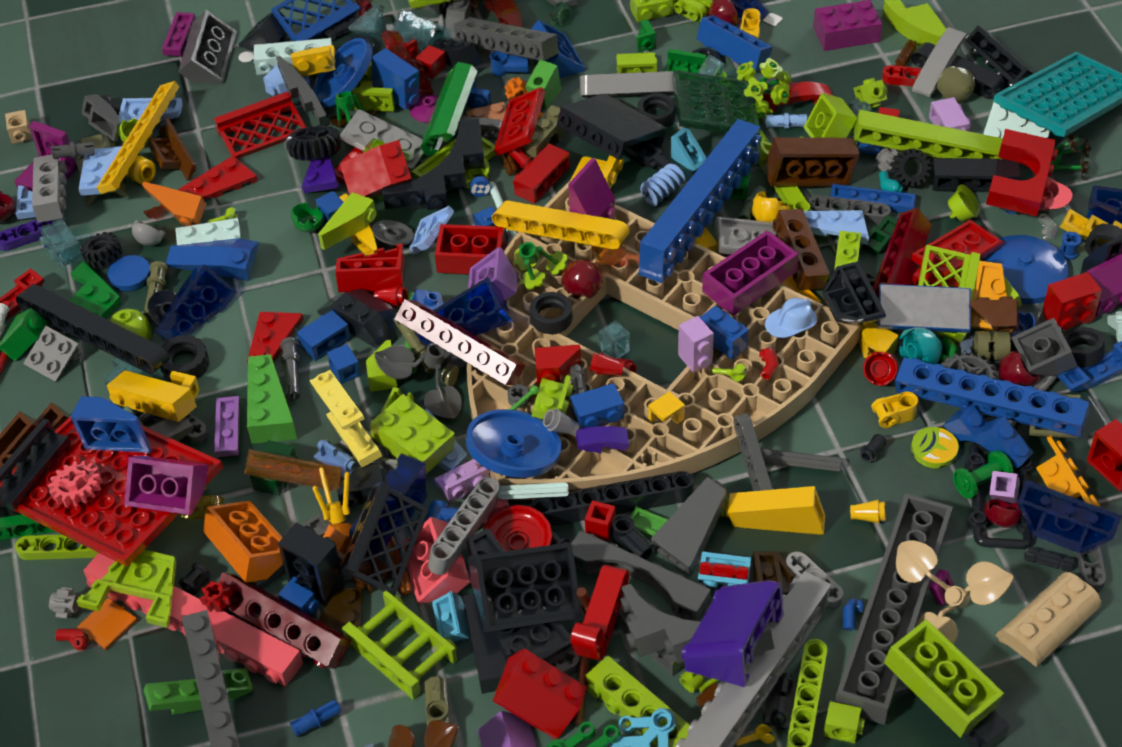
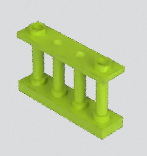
M386 590L383 592L385 607L362 627L358 626L356 628L351 622H348L342 627L343 635L352 640L350 643L352 648L411 699L415 700L421 694L420 678L444 657L455 664L457 662V648L449 638L444 639L409 610L400 597L397 595L393 596ZM392 613L402 620L380 641L373 642L368 638V634ZM409 628L419 635L398 655L390 657L385 652V649ZM428 642L436 649L414 671L410 670L408 672L403 668L402 664L425 643Z

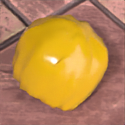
M761 191L754 197L752 214L756 221L773 223L778 211L789 210L790 206L782 201L778 202L777 198H767L765 192Z

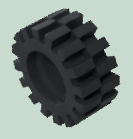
M916 149L899 151L898 155L892 158L894 162L890 163V166H893V169H890V173H894L891 176L893 180L897 179L903 187L919 186L927 181L925 178L930 176L928 170H931V166L928 167V163H931L930 159L926 160L927 154H922V150ZM908 160H913L917 165V171L913 176L907 175L904 171V164Z
M103 232L102 235L97 233L95 237L90 236V240L86 239L84 241L85 244H81L80 252L86 264L90 268L93 267V269H96L98 266L103 268V265L109 266L110 262L115 263L116 259H119L121 257L120 254H122V248L116 235L112 234V232L108 234Z

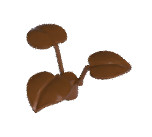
M442 720L431 721L424 735L425 747H453L460 726ZM395 725L392 727L388 747H414L415 737L411 729L405 725Z

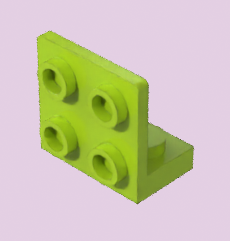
M655 53L616 55L617 74L657 72Z
M361 81L360 87L353 89L352 95L356 94L357 100L364 111L374 109L376 111L394 112L396 103L394 101L393 88H373L372 81Z

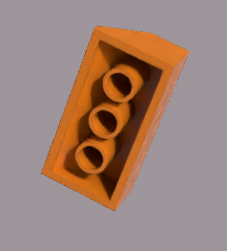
M251 501L206 507L203 532L245 583L268 579L283 565L278 546L282 536Z

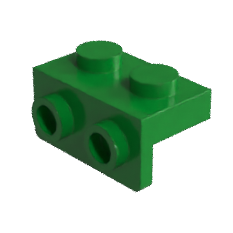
M669 49L667 53L668 61L664 72H677V82L702 86L707 70V56L700 53Z

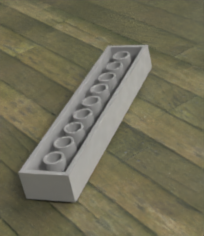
M806 571L802 573L799 579L796 577L793 579L789 587L790 592L788 595L783 594L784 615L779 623L768 622L775 649L754 656L753 662L746 665L745 671L746 674H749L750 678L745 687L720 682L714 693L715 698L712 702L708 700L701 711L702 716L699 720H693L688 729V736L686 739L681 738L676 747H734L777 684L778 678L786 671L824 615L832 584Z

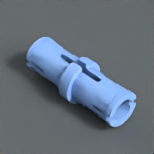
M784 113V115H766V128L784 127V129H789V127H804L807 121V114L789 115V113Z

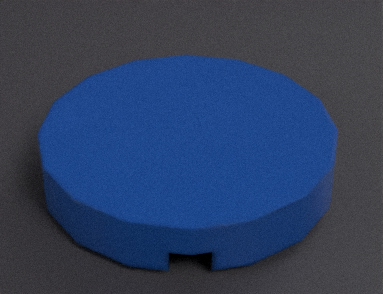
M129 255L121 257L109 267V281L114 288L117 287L122 291L139 289L145 285L144 282L150 276V265L141 256Z

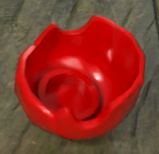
M874 352L865 359L863 364L864 376L874 385H888L896 378L898 373L897 361L887 352Z

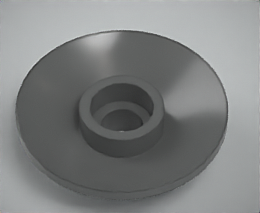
M381 220L372 227L373 235L390 246L401 243L407 245L414 238L413 231L407 225L397 221Z

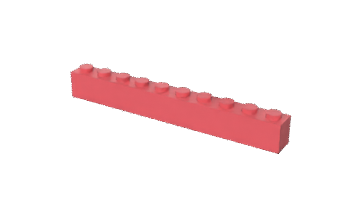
M98 553L83 570L87 578V584L91 587L97 579L101 580L109 572L108 568L115 561ZM174 586L170 625L168 628L172 631L178 630L186 636L182 616L204 610L208 611L206 605H203L200 599ZM110 591L108 594L111 599L115 601L119 599L134 611L138 609L145 613V615H147L154 601L115 591ZM208 611L218 651L224 654L229 661H237L243 664L250 672H258L264 675L271 683L277 684L278 682L285 687L303 665L300 650L224 611Z

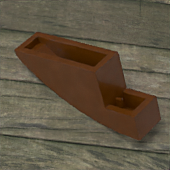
M52 402L37 420L19 411L0 434V457L6 454H13L43 418L50 421L55 431L70 415L63 408ZM45 430L41 435L40 441H42L43 438L47 435ZM32 446L27 450L26 458L30 455Z

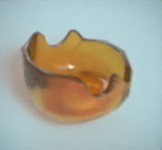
M623 242L616 250L592 246L591 252L600 265L611 266L624 258L626 245Z

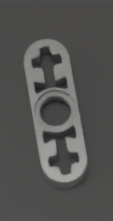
M792 552L787 556L786 566L795 574L794 578L799 579L803 571H806L832 584L829 595L835 594L836 598L833 596L829 597L826 608L834 609L841 605L843 599L842 588L802 552Z

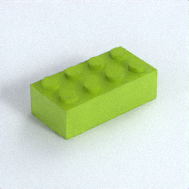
M927 619L890 647L884 664L960 738L996 709L1004 695L984 673Z

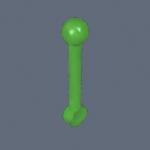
M532 386L530 391L509 410H516L530 396L536 395L539 392V388Z

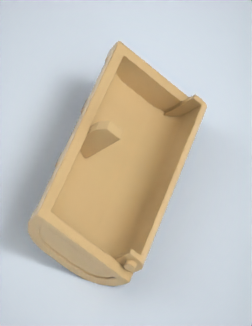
M1064 572L1029 605L1022 609L1006 626L1001 628L997 632L996 637L999 638L1001 643L1007 644L1037 667L1101 607V599L1095 589L1070 572Z

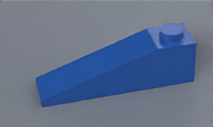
M235 238L174 245L170 247L166 264L172 268L249 281L259 242Z

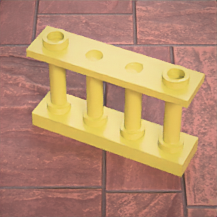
M331 370L321 373L316 378L310 380L311 385L330 410L326 414L328 420L360 466L364 467L382 457L379 448L360 423V421L365 419L363 414Z

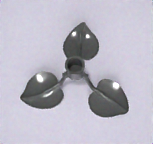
M436 343L429 344L426 354L422 353L416 362H414L415 357L412 351L404 346H392L375 352L374 356L379 368L387 376L394 379L410 377L412 367H417L423 360L428 367L435 368L437 390H430L426 393L424 398L425 407L434 416L451 420L458 416L462 404L461 396L453 386L440 387L441 364L446 362V364L450 363L463 368L467 365L466 361Z

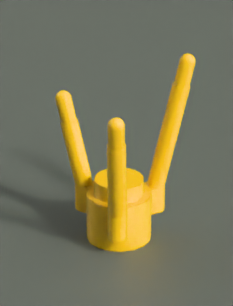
M320 467L319 472L328 504L325 505L316 486H313L312 489L323 512L324 520H328L331 524L341 523L346 520L345 515L350 514L348 507L349 472H345L343 505H341L340 501H332L324 469Z

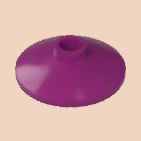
M421 96L420 101L410 107L411 116L419 122L429 123L439 96Z

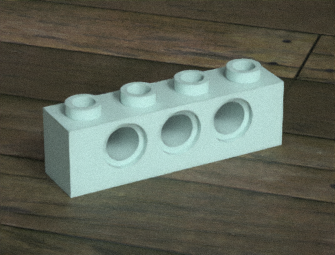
M331 38L254 45L256 74H268L277 65V56H281L293 66L291 53L332 45Z

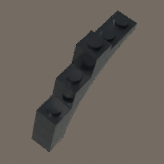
M479 119L459 121L458 135L453 148L446 158L430 172L405 184L382 189L385 209L425 204L427 210L447 207L446 190L467 187L465 170L485 167Z

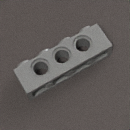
M52 154L34 158L32 207L38 223L63 218V209H66L64 199L66 197L64 186L66 185L64 174L67 172L66 165L60 158L53 159Z

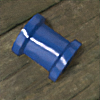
M1065 232L1062 236L1063 244L1059 251L1066 260H1074L1079 253L1077 248L1081 244V236L1076 232Z

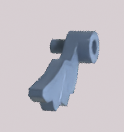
M974 335L964 338V341L960 342L959 349L961 354L962 352L966 355L971 354Z

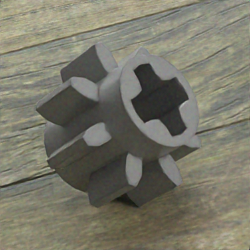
M887 147L882 149L876 156V159L879 161L876 166L881 171L888 170L890 172V169H893L890 163L894 162L892 158L898 155V151L892 148L889 150Z
M61 587V589H57V593L53 592L51 594L49 609L56 612L57 618L67 619L68 616H72V613H77L79 609L77 604L79 595L73 594V588Z

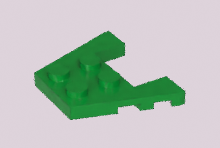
M84 261L70 273L73 280L84 284L69 300L70 302L105 319L121 303L120 297Z

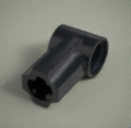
M619 515L614 518L612 523L613 542L623 546L629 553H636L642 559L647 560L654 552L655 547L634 526V521L631 517Z

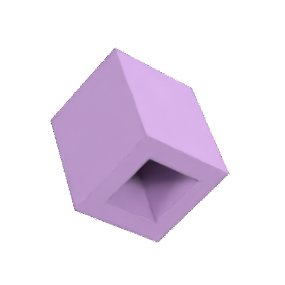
M993 471L990 497L1008 503H1017L1020 486L1018 474Z

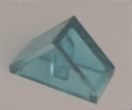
M376 4L348 26V29L354 35L364 34L370 37H380L384 10Z

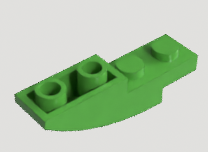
M247 668L223 670L230 701L252 692L253 686ZM196 679L145 685L144 693L149 711L171 709L172 715L202 710Z

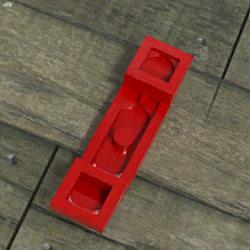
M789 83V100L786 104L813 100L814 104H816L821 93L832 95L829 86L822 83ZM763 94V100L769 103V109L776 112L777 105L774 104L771 94ZM752 98L753 104L754 102H756L755 98Z
M30 268L14 280L16 287L0 298V303L9 307L5 321L21 310L15 299L18 294L32 284L42 287L45 282L44 278Z

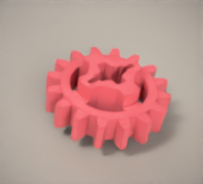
M74 461L72 466L65 464L63 471L56 470L57 476L51 477L52 483L48 484L49 492L58 505L64 503L65 507H68L71 503H74L75 507H77L81 501L87 503L88 497L94 498V491L101 490L99 484H102L103 481L98 468H95L93 463L87 465L86 461H82L80 465H77L76 461Z

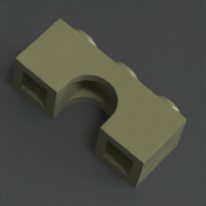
M551 105L537 120L531 143L520 147L529 157L531 156L534 159L539 151L549 144L551 138L560 141L568 132L556 125L560 112L559 107Z

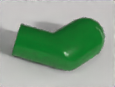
M944 337L941 340L946 354L940 356V365L945 362L947 357L952 358L954 353L957 354V346L950 337Z

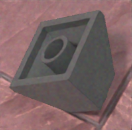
M1054 318L1011 337L1019 354H1021L1029 374L1056 376L1077 366L1073 353Z

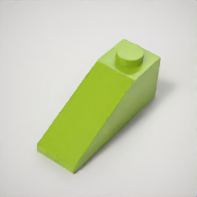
M352 192L318 233L321 249L326 250L365 229L376 217L374 200Z

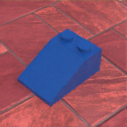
M80 397L71 415V419L85 449L151 452L152 449L137 416L103 397Z

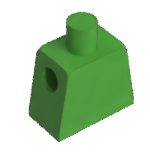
M539 60L526 84L527 92L539 87L545 90L541 108H548L562 90L558 66L543 60Z

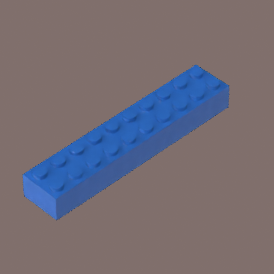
M737 119L640 242L639 275L661 284L667 277L672 275L675 266L682 262L687 250L690 251L697 237L700 238L704 228L711 224L716 212L719 213L721 211L723 203L729 200L733 190L740 186L742 178L749 174L753 164H757L760 158L758 148L762 141L760 126Z

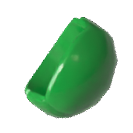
M307 202L295 205L291 210L292 222L295 228L300 231L313 232L318 230L324 223V214L318 206L312 209Z

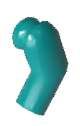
M881 171L879 173L882 190L903 191L902 184L890 179L889 172Z

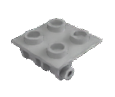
M45 326L23 364L57 382L69 360H78L81 357V352L77 348L79 343Z

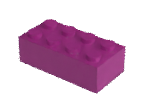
M766 230L704 272L702 292L730 315L734 316L797 272L799 254Z

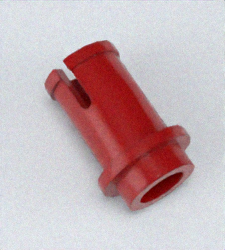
M520 147L508 152L520 165V169H524L533 159Z

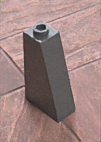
M707 477L651 538L655 551L689 577L693 574L727 502L725 486L721 482L713 481Z

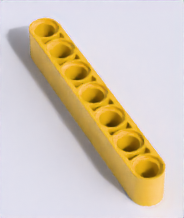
M504 201L492 215L493 223L497 227H504L507 230L613 250L618 249L630 234L628 225L619 220L513 201Z

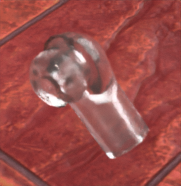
M1042 214L1038 218V222L1044 227L1042 229V236L1046 240H1052L1056 237L1058 225L1047 214Z

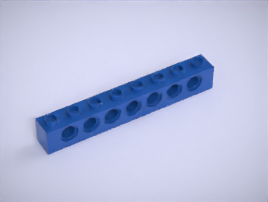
M903 358L895 379L896 392L898 393L908 391L916 394L918 398L958 408H965L973 404L979 413L995 417L1005 416L1007 420L1079 438L1082 436L1089 414V402L1081 398H1070L1056 392H1045L1037 390L1032 386H1020L1007 380L991 379L986 375H975L961 369L954 370L940 364L933 365L915 358ZM1040 405V406H1043V407H1041V408H1036V407H1034V406ZM1058 411H1065L1066 413L1061 414Z

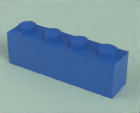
M715 15L701 18L696 39L702 42L704 46L717 50L720 55L728 56L733 62L738 64L753 61V68L756 72L761 70L760 64L765 63L770 58L773 46Z

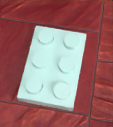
M993 103L983 134L1003 138L1005 129L1049 138L1051 131L1038 127L1034 122L1020 118L1016 113L1002 109L998 104Z
M238 218L176 228L177 245L235 238L241 239Z

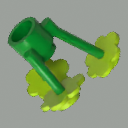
M532 242L519 245V249L515 251L516 258L514 259V264L519 266L521 271H527L522 275L521 284L525 285L529 290L543 284L542 281L546 278L545 273L539 272L537 269L532 270L536 266L540 255L547 258L548 264L546 269L553 275H558L561 270H565L568 256L560 251H556L555 254H548L541 246L536 247Z

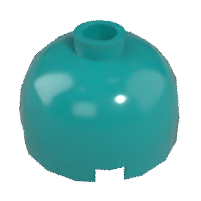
M915 327L902 332L900 340L903 339V346H899L902 361L903 358H915L933 365L939 362L942 343L931 330Z

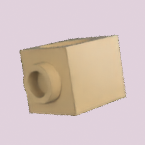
M25 110L5 114L7 131L12 144L32 140L30 123Z

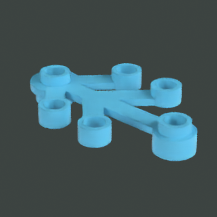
M666 708L657 709L651 717L631 718L630 716H623L620 718L618 726L624 733H631L635 728L649 729L642 736L621 737L611 747H650V744L657 736L658 747H669V733L676 726V717L672 711ZM661 719H668V723L665 726L659 725ZM625 721H631L629 728H623Z

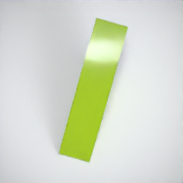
M884 0L882 16L896 31L906 38L916 41L917 44L922 45L924 42H929L936 45L946 31L945 26L928 3L906 8L901 0Z

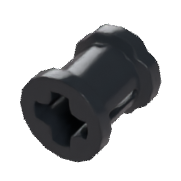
M194 562L191 566L192 570L187 576L178 581L180 586L191 595H196L199 586L204 580H208L211 577L207 568Z

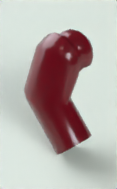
M368 0L364 3L361 2L359 5V21L362 24L368 23V11L373 8Z

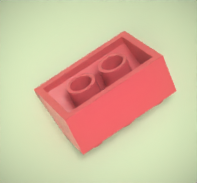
M430 517L422 525L407 563V569L418 604L432 602L450 591L457 594L470 582L462 553L446 574L437 575L428 568L431 547L449 523Z

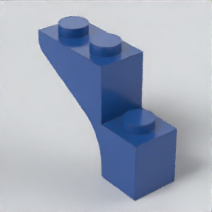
M973 404L956 411L943 424L956 437L958 442L973 441L990 452L995 450L1002 451L1007 455L1014 468L1020 467L1033 453L1005 416L987 422Z

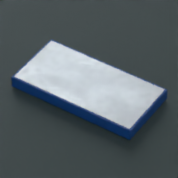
M879 284V302L886 313V317L878 321V329L907 330L923 327L938 332L970 333V288Z

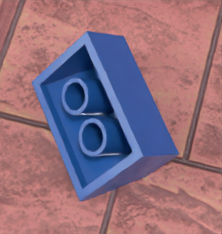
M538 20L531 28L532 30L557 34L559 53L544 61L558 66L560 78L584 72L586 67L566 34Z

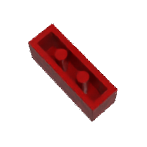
M551 144L540 150L538 155L526 165L521 173L515 176L513 180L514 194L535 204L570 168L569 152Z

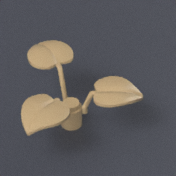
M919 541L900 543L896 556V569L900 577L907 582L918 583L927 575L946 590L945 600L949 604V607L941 610L938 616L932 612L924 613L917 621L916 627L927 619L953 645L957 640L958 629L951 618L943 617L944 614L954 611L955 607H966L970 602V598L979 605H988L995 602L1008 590L1014 578L1011 573L993 563L979 562L974 564L967 572L966 581L969 585L965 589L958 586L950 587L930 572L938 564L937 555L930 546Z

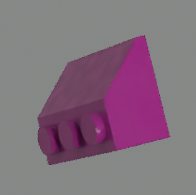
M1122 254L1087 270L1102 289L1096 317L1104 313H1110L1114 308L1122 305Z
M148 456L129 457L124 505L191 515L206 489L208 464Z

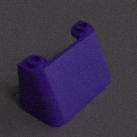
M766 580L723 586L720 590H716L713 602L689 644L686 643L683 647L682 659L685 662V670L745 687L750 678L749 674H746L745 668L748 663H752L754 660L753 649L768 622L779 623L784 615L781 583Z

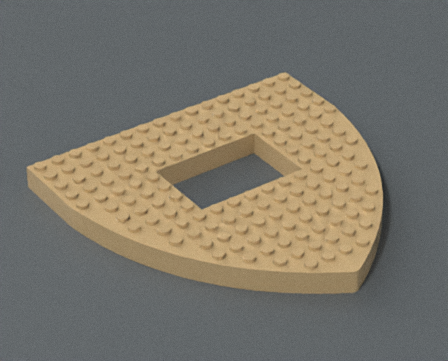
M570 182L544 207L570 212L568 187ZM616 204V214L613 220L626 223L630 229V234L616 250L518 232L504 251L517 274V291L512 297L507 298L502 303H478L470 333L525 364L526 366L516 385L525 386L529 392L532 386L540 387V384H537L535 348L578 345L579 343L567 338V336L606 294L679 330L680 324L696 316L701 317L715 305L722 311H725L702 292L703 273L724 260L725 257L694 243L690 251L687 250L682 262L675 266L672 275L667 277L662 284L639 275L640 242L655 223ZM532 242L536 247L541 246L548 254H555L556 251L566 254L568 256V261L565 263L566 267L571 262L582 259L589 260L595 263L603 274L601 289L590 299L585 296L569 294L562 286L561 280L564 270H561L558 275L551 274L546 269L548 264L547 258L540 255L536 266L532 270L537 269L539 272L545 273L546 278L542 281L543 284L529 290L525 285L521 284L522 275L527 271H521L519 266L514 264V259L516 258L515 251L519 249V245ZM779 284L736 315H730L737 322L744 324L749 330L748 348L731 360L713 346L712 364L694 373L687 366L667 390L624 367L621 376L594 375L595 372L589 370L593 353H598L580 344L581 363L579 365L583 367L586 391L614 383L624 402V418L600 426L626 428L629 440L627 450L611 449L608 447H603L601 453L579 450L576 435L557 432L561 440V452L557 464L550 471L539 476L518 478L501 475L489 470V476L496 479L499 485L567 482L568 491L678 471H686L693 474L741 452L733 424L734 416L747 413L752 420L757 440L759 441L779 428L807 405L859 342L861 326L836 322L828 307ZM558 292L565 295L571 301L573 319L571 325L565 331L558 334H543L532 326L529 308L532 300L542 293ZM791 298L810 300L811 308L817 316V323L814 327L787 338H777L767 332L765 320L771 313L781 309L787 300ZM550 307L541 310L538 314L543 318L553 319L561 316L564 311L559 308ZM769 347L776 352L779 366L771 378L766 380L760 375L766 363L761 360L763 357H759V353L762 349ZM467 362V384L472 420L488 411L509 410L512 406L508 402V389L513 385H505ZM740 363L746 367L743 372L747 374L741 381L736 382L730 376L712 373L713 367L733 369ZM669 391L685 404V420L679 424L671 418L666 421L657 418L653 422L648 419V405ZM537 394L530 396L528 403L516 410L532 415ZM566 398L565 400L569 401L566 415L575 421L571 412L570 399ZM535 498L514 499V500H534Z

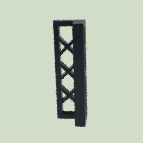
M43 418L0 468V481L3 480L0 489V506L15 510L71 444L68 436L55 433L49 420ZM45 430L47 435L43 438L42 441H40L41 435ZM32 446L31 453L26 458L27 450ZM17 463L16 471L12 475L13 466Z

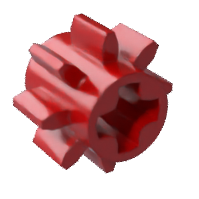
M210 581V584L201 589L205 596H202L200 601L203 605H206L209 612L213 610L222 612L227 605H231L228 597L233 594L230 588H226L224 581L220 583Z

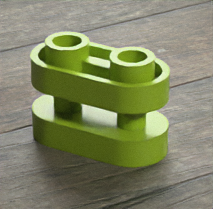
M673 0V9L676 13L695 22H701V18L707 16L713 0Z

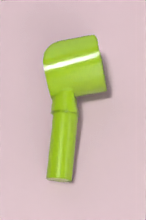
M230 207L226 210L225 215L208 220V223L237 218L238 214H235V208Z
M740 363L733 369L713 367L712 373L730 376L736 382L741 381L747 374L743 372L746 367Z

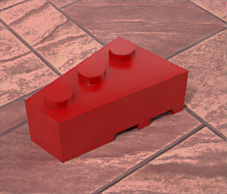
M403 243L397 244L396 248L391 250L376 249L377 253L364 256V253L337 258L335 274L338 292H349L361 288L365 291L373 292L397 285L403 287L405 271Z

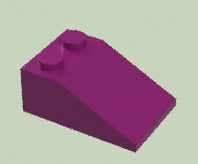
M591 158L568 184L570 212L613 219L616 214L615 198L596 159Z

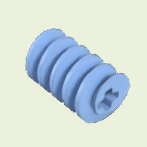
M667 164L641 184V194L650 206H657L658 202H662L669 194L674 193L675 189H679L681 183H685V176L678 166Z

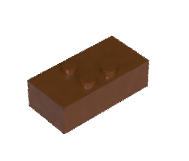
M774 137L764 172L770 186H832V184L848 186L860 154L853 138Z

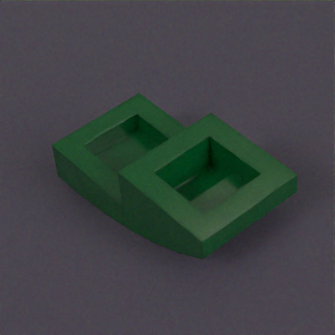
M886 215L877 228L874 226L868 233V245H863L879 254L882 253L889 245L898 220Z

